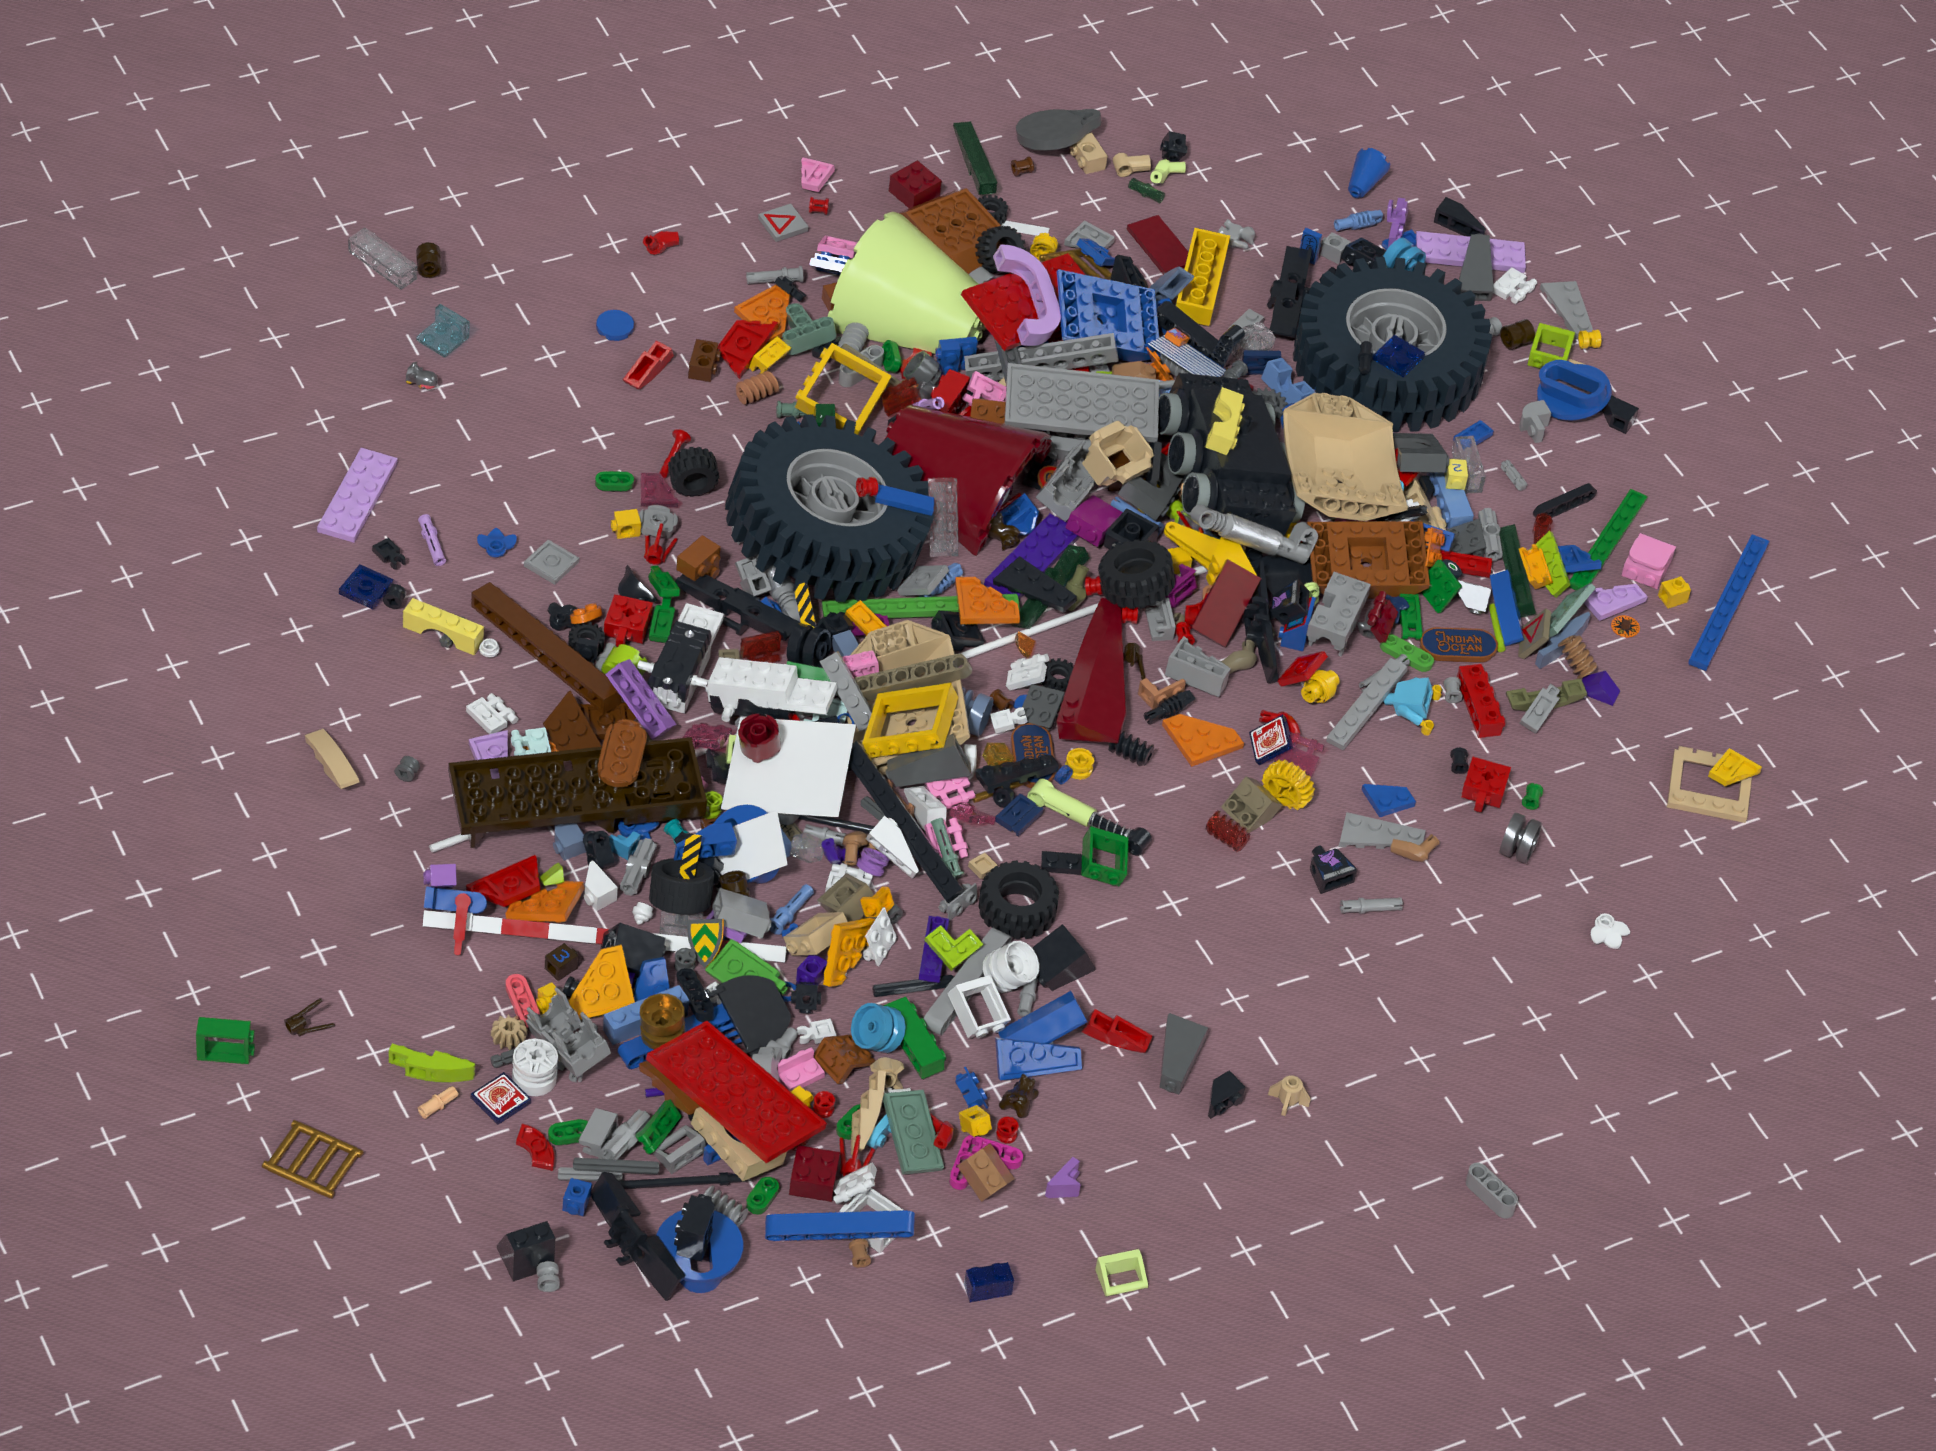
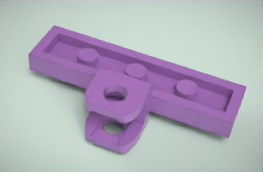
M1398 198L1396 209L1393 208V200H1389L1387 222H1392L1389 234L1388 248L1393 242L1403 236V229L1408 215V201H1405V198Z

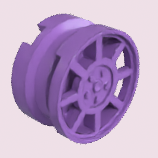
M863 848L861 852L862 857L858 858L856 865L868 874L882 876L885 871L884 866H887L889 862L888 857L877 850Z

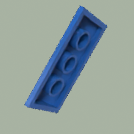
M1069 991L1006 1026L998 1034L1000 1038L1049 1044L1087 1023V1020L1072 991Z

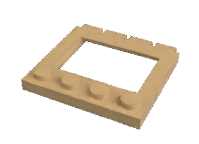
M1679 746L1678 750L1675 749L1673 754L1667 807L1746 823L1752 776L1740 781L1738 801L1681 790L1683 761L1714 767L1723 754L1716 753V756L1712 757V752L1697 749L1696 753H1693V748Z

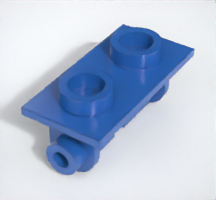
M965 1066L964 1069L967 1073L958 1074L955 1082L962 1094L970 1091L963 1095L968 1108L975 1105L980 1107L984 1104L986 1109H988L985 1102L988 1097L983 1088L978 1089L976 1084L980 1082L974 1071L970 1073Z

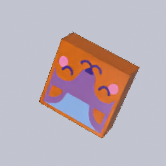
M1176 328L1167 331L1164 336L1178 347L1186 344L1190 337Z

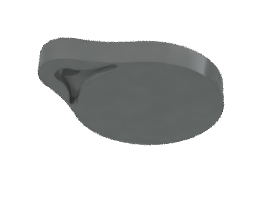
M1053 109L1035 112L1025 116L1017 123V140L1024 147L1035 150L1065 148L1079 142L1086 134L1101 126V113L1096 109Z

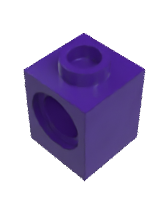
M809 955L797 968L796 981L817 982L819 985L824 980L827 961L817 955Z

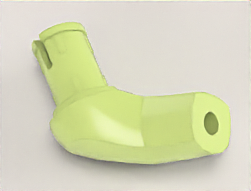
M1167 159L1160 160L1151 173V181L1154 183H1164L1169 173H1185V162H1169Z

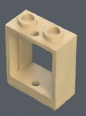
M818 913L784 936L787 950L791 953V956L817 955L830 946L831 931L834 924L847 922L844 913Z

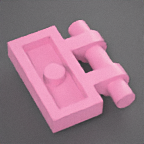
M975 371L967 387V390L973 392V395L971 396L966 393L963 400L968 402V405L971 407L973 398L979 399L982 397L986 400L1002 401L1006 397V387Z
M967 777L925 783L928 791L936 798H940L941 803L946 806V810L951 809L953 805L965 804L970 799L975 798L973 790L964 791V788L970 787ZM957 791V796H954L952 798L947 797L948 794Z
M957 818L949 819L951 827H947L944 820L949 838L950 834H953L956 844L952 845L954 854L959 852L961 859L967 858L968 853L966 849H968V846L963 840L962 826L959 825ZM931 823L926 824L924 828L927 838L941 858H943ZM940 832V833H941V836H942V840H943L944 846H946V845H945L944 838H943V835H942V832Z

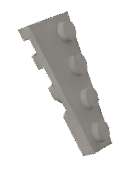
M1576 281L1541 283L1540 290L1542 293H1546L1548 296L1547 300L1556 307L1557 314L1563 317L1565 320L1564 324L1568 330L1575 332V339H1578L1579 331L1587 330L1591 332L1593 330Z
M1346 812L1339 847L1355 845L1356 848L1376 846V849H1384L1387 846L1391 847L1393 839L1420 845L1423 843L1426 830Z

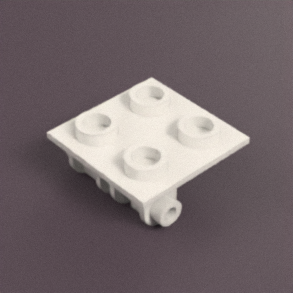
M885 907L882 908L865 935L869 946L863 951V958L867 961L875 960L877 966L881 964L897 938Z

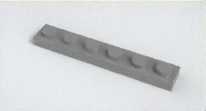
M1390 658L1329 733L1327 742L1344 750L1405 675L1407 666Z

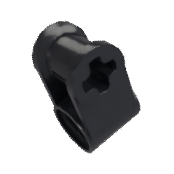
M604 831L586 832L583 836V844L588 866L591 861H594L600 869L613 866L615 859L608 834Z

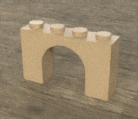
M703 1108L695 1109L691 1125L742 1181L783 1165L787 1152L765 1163L743 1143L731 1138L725 1131L726 1128Z

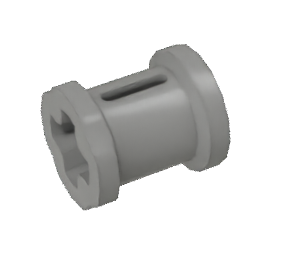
M1457 677L1445 679L1443 682L1446 689L1445 700L1449 703L1460 702L1462 700V693L1460 691L1461 680Z

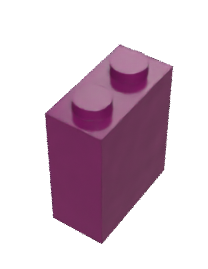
M1092 495L1071 512L1065 528L1098 547L1105 541V534L1108 528L1123 512Z

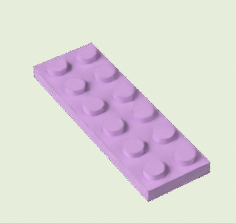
M1416 231V247L1426 253L1425 263L1452 266L1463 265L1470 237ZM1490 239L1492 270L1508 271L1512 267L1521 273L1525 272L1524 242Z
M360 448L318 524L317 532L354 543L397 465V458Z

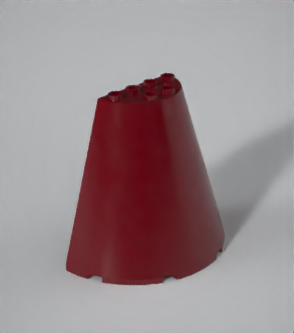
M909 405L904 410L900 409L896 415V421L894 423L891 422L886 430L888 433L886 438L888 437L895 442L892 456L905 450L911 456L908 467L919 465L923 470L920 481H929L931 486L929 496L934 497L935 502L934 520L975 556L978 555L986 544L992 524L990 521L997 515L1004 496L1022 469L1035 453V461L1042 464L1050 453L1052 446L1051 436L1045 432L915 405Z

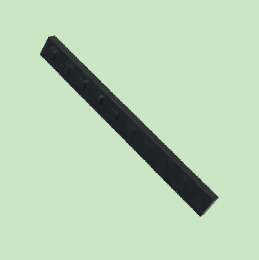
M855 741L851 748L849 766L884 815L897 823V827L900 828L909 850L945 901L948 903L952 902L965 891L861 744Z

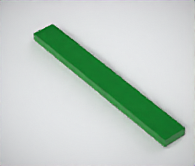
M1630 489L1588 553L1593 561L1598 559L1601 561V569L1647 501L1648 496ZM1601 569L1575 572L1569 581V588L1578 590L1589 583H1593Z

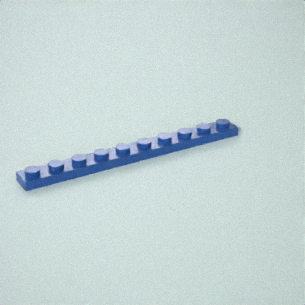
M1751 535L1689 659V665L1707 671L1769 545V540Z

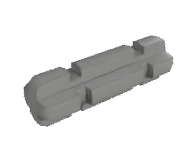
M1510 460L1503 461L1501 468L1506 472L1505 474L1519 491L1525 490L1527 482L1522 478Z

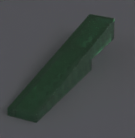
M971 121L953 123L969 176L972 175L978 195L996 193L998 182Z
M1513 524L1501 527L1499 536L1503 553L1502 557L1505 570H1508L1511 575L1512 588L1515 592L1520 617L1536 614L1526 570L1519 552L1521 547L1516 526Z
M1068 545L1055 567H1048L1045 574L1063 587H1066L1067 582L1073 578L1077 565H1084L1090 558L1085 547ZM1028 598L1019 611L1020 622L1012 623L1013 627L1030 629L1049 606L1042 604L1037 599L1031 600Z

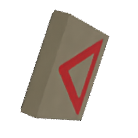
M1545 608L1522 626L1524 640L1519 642L1518 656L1525 659L1549 640L1550 610Z

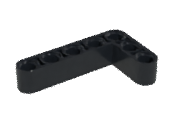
M1164 301L1156 308L1158 325L1166 331L1173 328L1178 329L1190 337L1187 344L1223 368L1233 360L1245 337V332L1239 325H1232L1218 340L1170 301Z

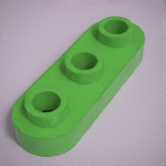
M1389 634L1386 642L1380 643L1381 650L1394 658L1405 654L1407 658L1403 661L1409 659V666L1418 671L1427 672L1433 667L1434 658L1431 654L1393 634Z

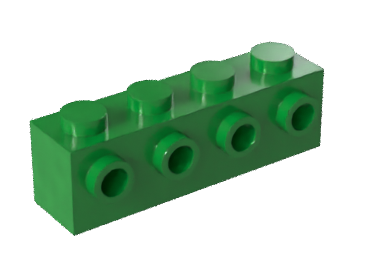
M906 996L883 1005L896 1008L904 1017L905 1034L900 1046L920 1078L924 1079L943 1071L946 1055L942 1049L937 1047L934 1035L932 1033L929 1034L924 1019L919 1018L915 1005L910 1003Z

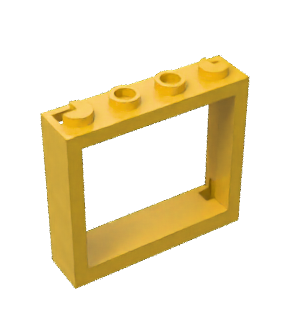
M831 343L828 349L824 348L822 351L820 363L816 361L811 370L813 375H808L804 381V390L800 389L795 397L797 399L795 408L807 415L814 414L815 405L819 403L807 396L827 362L832 358L878 383L856 420L854 434L858 435L886 389L891 375ZM835 413L836 429L842 430L847 419Z
M952 683L878 693L862 743L868 756L873 758L944 748L958 700V695ZM939 705L932 730L880 737L887 713Z

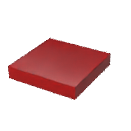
M1325 651L1297 657L1277 682L1282 687L1309 680L1327 659V654Z

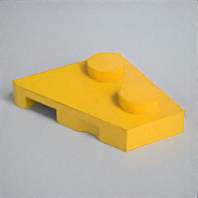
M1729 748L1709 771L1708 777L1727 786L1759 774L1762 766Z

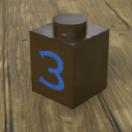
M565 943L545 955L544 969L557 981H560L578 967L577 952L573 948H569Z

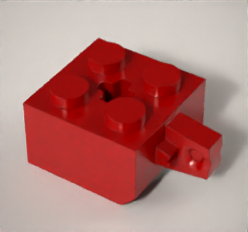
M614 594L604 622L605 636L616 638V647L621 644L625 645L626 640L643 644L652 620L653 603Z
M1472 757L1461 798L1476 801L1474 811L1482 812L1484 804L1500 808L1511 767Z

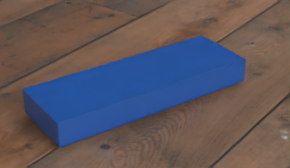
M878 484L875 503L932 516L934 497Z

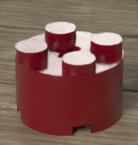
M752 714L741 721L738 730L739 743L742 753L747 758L752 759L755 763H760L780 752L779 728L777 721L773 717Z

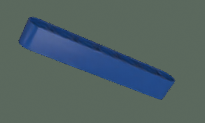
M723 1004L714 1006L715 1017L709 1023L716 1029L732 1023ZM694 1015L684 1018L685 1032L703 1022L698 1021ZM735 1027L722 1031L721 1033L723 1034L727 1031L735 1029ZM641 1036L621 1044L617 1052L628 1069H635L639 1067V1063L647 1061V1053L654 1049L645 1045Z
M907 1210L770 1214L766 1216L765 1239L770 1241L912 1237L914 1236L915 1213Z

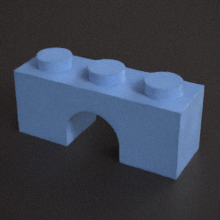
M1283 358L1270 360L1266 364L1261 379L1268 387L1275 389V393L1281 392V397L1286 398L1285 402H1287V405L1296 403L1316 393L1305 381L1292 384L1291 373L1293 369Z

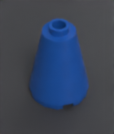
M1362 148L1358 151L1348 186L1351 196L1355 198L1364 197L1388 173L1390 162L1387 163L1385 160L1386 156L1373 148H1368L1367 150Z

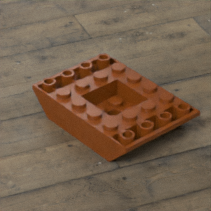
M1423 521L1307 522L1318 533L1317 542L1310 554L1312 582L1318 584L1319 591L1323 595L1333 572L1371 584L1367 599H1375L1380 591L1386 592L1391 597H1397L1399 594H1417L1429 588L1428 566H1425L1426 548ZM1368 562L1371 566L1364 567L1361 563Z

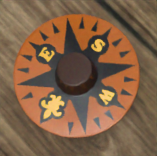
M1617 616L1611 622L1612 630L1621 637H1634L1640 631L1639 623L1630 616Z

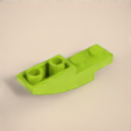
M393 1043L389 1048V1063L405 1068V1076L432 1082H463L473 1080L475 1077V1063L467 1059H460L436 1050L433 1056H429L426 1053L417 1052Z

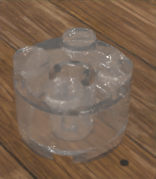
M1256 322L1254 325H1247L1242 328L1245 332V337L1236 353L1238 360L1242 361L1244 350L1273 351L1275 336L1263 323Z

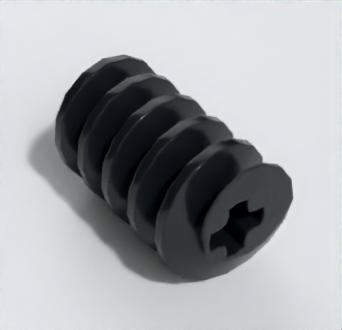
M1126 731L1121 733L1118 743H1109V752L1113 753L1116 751L1117 756L1123 754L1124 759L1130 758L1132 763L1137 761L1138 766H1145L1149 762L1154 750L1153 744L1146 748L1147 741L1140 745L1139 737L1132 741L1133 734L1126 738Z

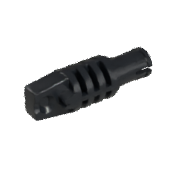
M1190 690L1177 693L1159 702L1156 708L1145 712L1144 719L1145 721L1150 719L1147 723L1152 724L1162 717L1169 718L1194 703L1195 697Z

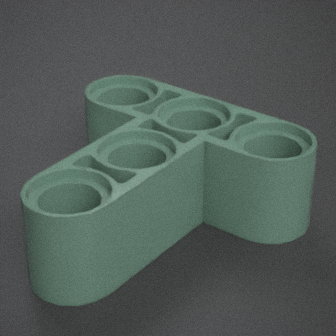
M793 303L786 307L788 323L791 329L785 331L782 337L783 341L791 347L787 354L795 355L828 343L836 338L833 318L822 317L812 321L802 305Z

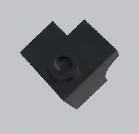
M830 612L826 617L823 616L816 627L827 629L830 632L832 646L833 635L852 630L854 625L845 615V612H839L838 614Z

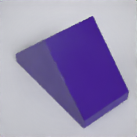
M1606 671L1587 675L1582 679L1588 697L1611 706L1614 705L1620 690Z

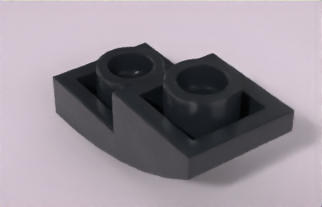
M1049 456L1045 458L1042 464L1034 460L1030 471L1024 477L1023 484L1041 490L1042 488L1037 479L1039 471L1046 466L1055 467L1057 460Z
M708 748L706 750L707 768L712 769V779L714 782L726 785L730 764L726 763V754Z

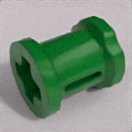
M1535 783L1528 784L1526 796L1522 799V805L1530 810L1537 809L1540 804L1539 798L1543 795V787Z

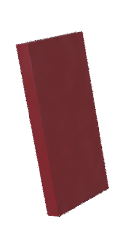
M1159 215L1127 225V231L1163 275L1176 267L1185 269L1189 252Z
M1228 559L1225 560L1191 629L1220 646L1226 647L1261 578Z

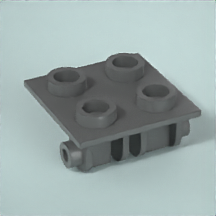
M1480 519L1446 529V531L1455 533L1450 552L1473 553L1474 556L1483 557L1486 544Z
M1031 684L1022 706L1025 714L1019 717L1026 715L1027 723L1042 726L1049 732L1054 727L1053 723L1055 718L1058 717L1057 713L1060 712L1065 692Z

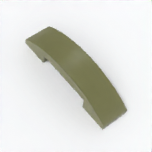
M1581 679L1563 681L1561 687H1557L1560 689L1557 695L1560 699L1554 708L1568 705L1587 696V691ZM1522 688L1506 691V696L1512 709L1527 711L1540 691L1527 693L1526 689Z

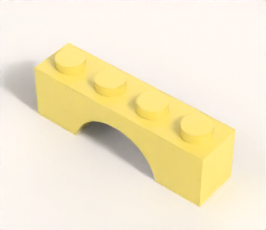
M1223 387L1221 388L1215 401L1213 413L1220 417L1223 422H1214L1207 437L1206 448L1224 455L1228 454L1230 448L1234 449L1237 442L1236 437L1240 429L1241 414L1245 406L1242 403L1244 395Z
M412 598L403 611L404 628L419 634L426 629L439 630L453 641L457 649L475 655L484 640V626Z

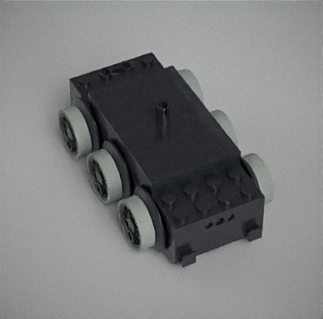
M1178 373L1170 392L1163 393L1159 397L1158 434L1169 436L1171 440L1168 450L1169 469L1175 475H1182L1185 480L1182 490V505L1185 513L1190 515L1193 507L1202 504L1217 512L1233 514L1271 528L1285 536L1290 524L1298 523L1301 519L1305 501L1296 496L1293 483L1290 481L1292 474L1287 462L1285 443L1279 441L1275 431L1274 408L1271 404L1265 403L1262 395L1252 393L1249 382L1246 379ZM1222 387L1244 395L1242 403L1245 404L1241 414L1242 419L1239 424L1240 429L1236 437V445L1234 449L1230 448L1227 455L1205 447L1208 434L1214 422H1223L1220 417L1213 413L1215 401ZM1211 530L1213 534L1217 535V538H1221L1218 532Z

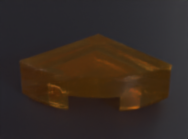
M1020 631L1015 636L1018 650L1024 657L1028 658L1032 653L1035 640Z

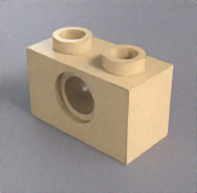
M1092 133L1086 134L1079 142L1070 146L1071 155L1075 157L1079 167L1083 169L1085 174L1106 169L1107 155Z

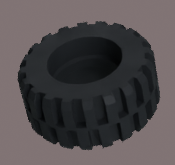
M1138 539L1133 542H1123L1122 545L1118 544L1112 550L1109 549L1105 556L1103 555L1098 565L1104 597L1112 604H1117L1121 608L1135 609V607H1140L1141 609L1148 605L1153 606L1156 602L1164 600L1165 596H1168L1175 586L1176 579L1172 556L1163 545L1155 541L1152 543L1150 540L1140 541Z
M1018 860L1011 861V863L1004 862L1000 864V867L995 866L985 875L984 881H982L978 905L979 913L988 927L995 928L1014 937L1016 940H1020L1023 937L1030 939L1033 935L1043 934V931H1047L1051 924L1054 923L1059 901V888L1056 885L1055 879L1052 876L1050 877V873L1045 869L1041 870V867L1037 864L1031 865L1027 861L1020 863ZM1011 894H1020L1029 897L1035 903L1027 906H1018L1007 902L1003 897Z

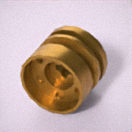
M662 993L655 994L645 999L640 1006L641 1038L643 1043L651 1049H656L685 1033L684 1006L676 996Z

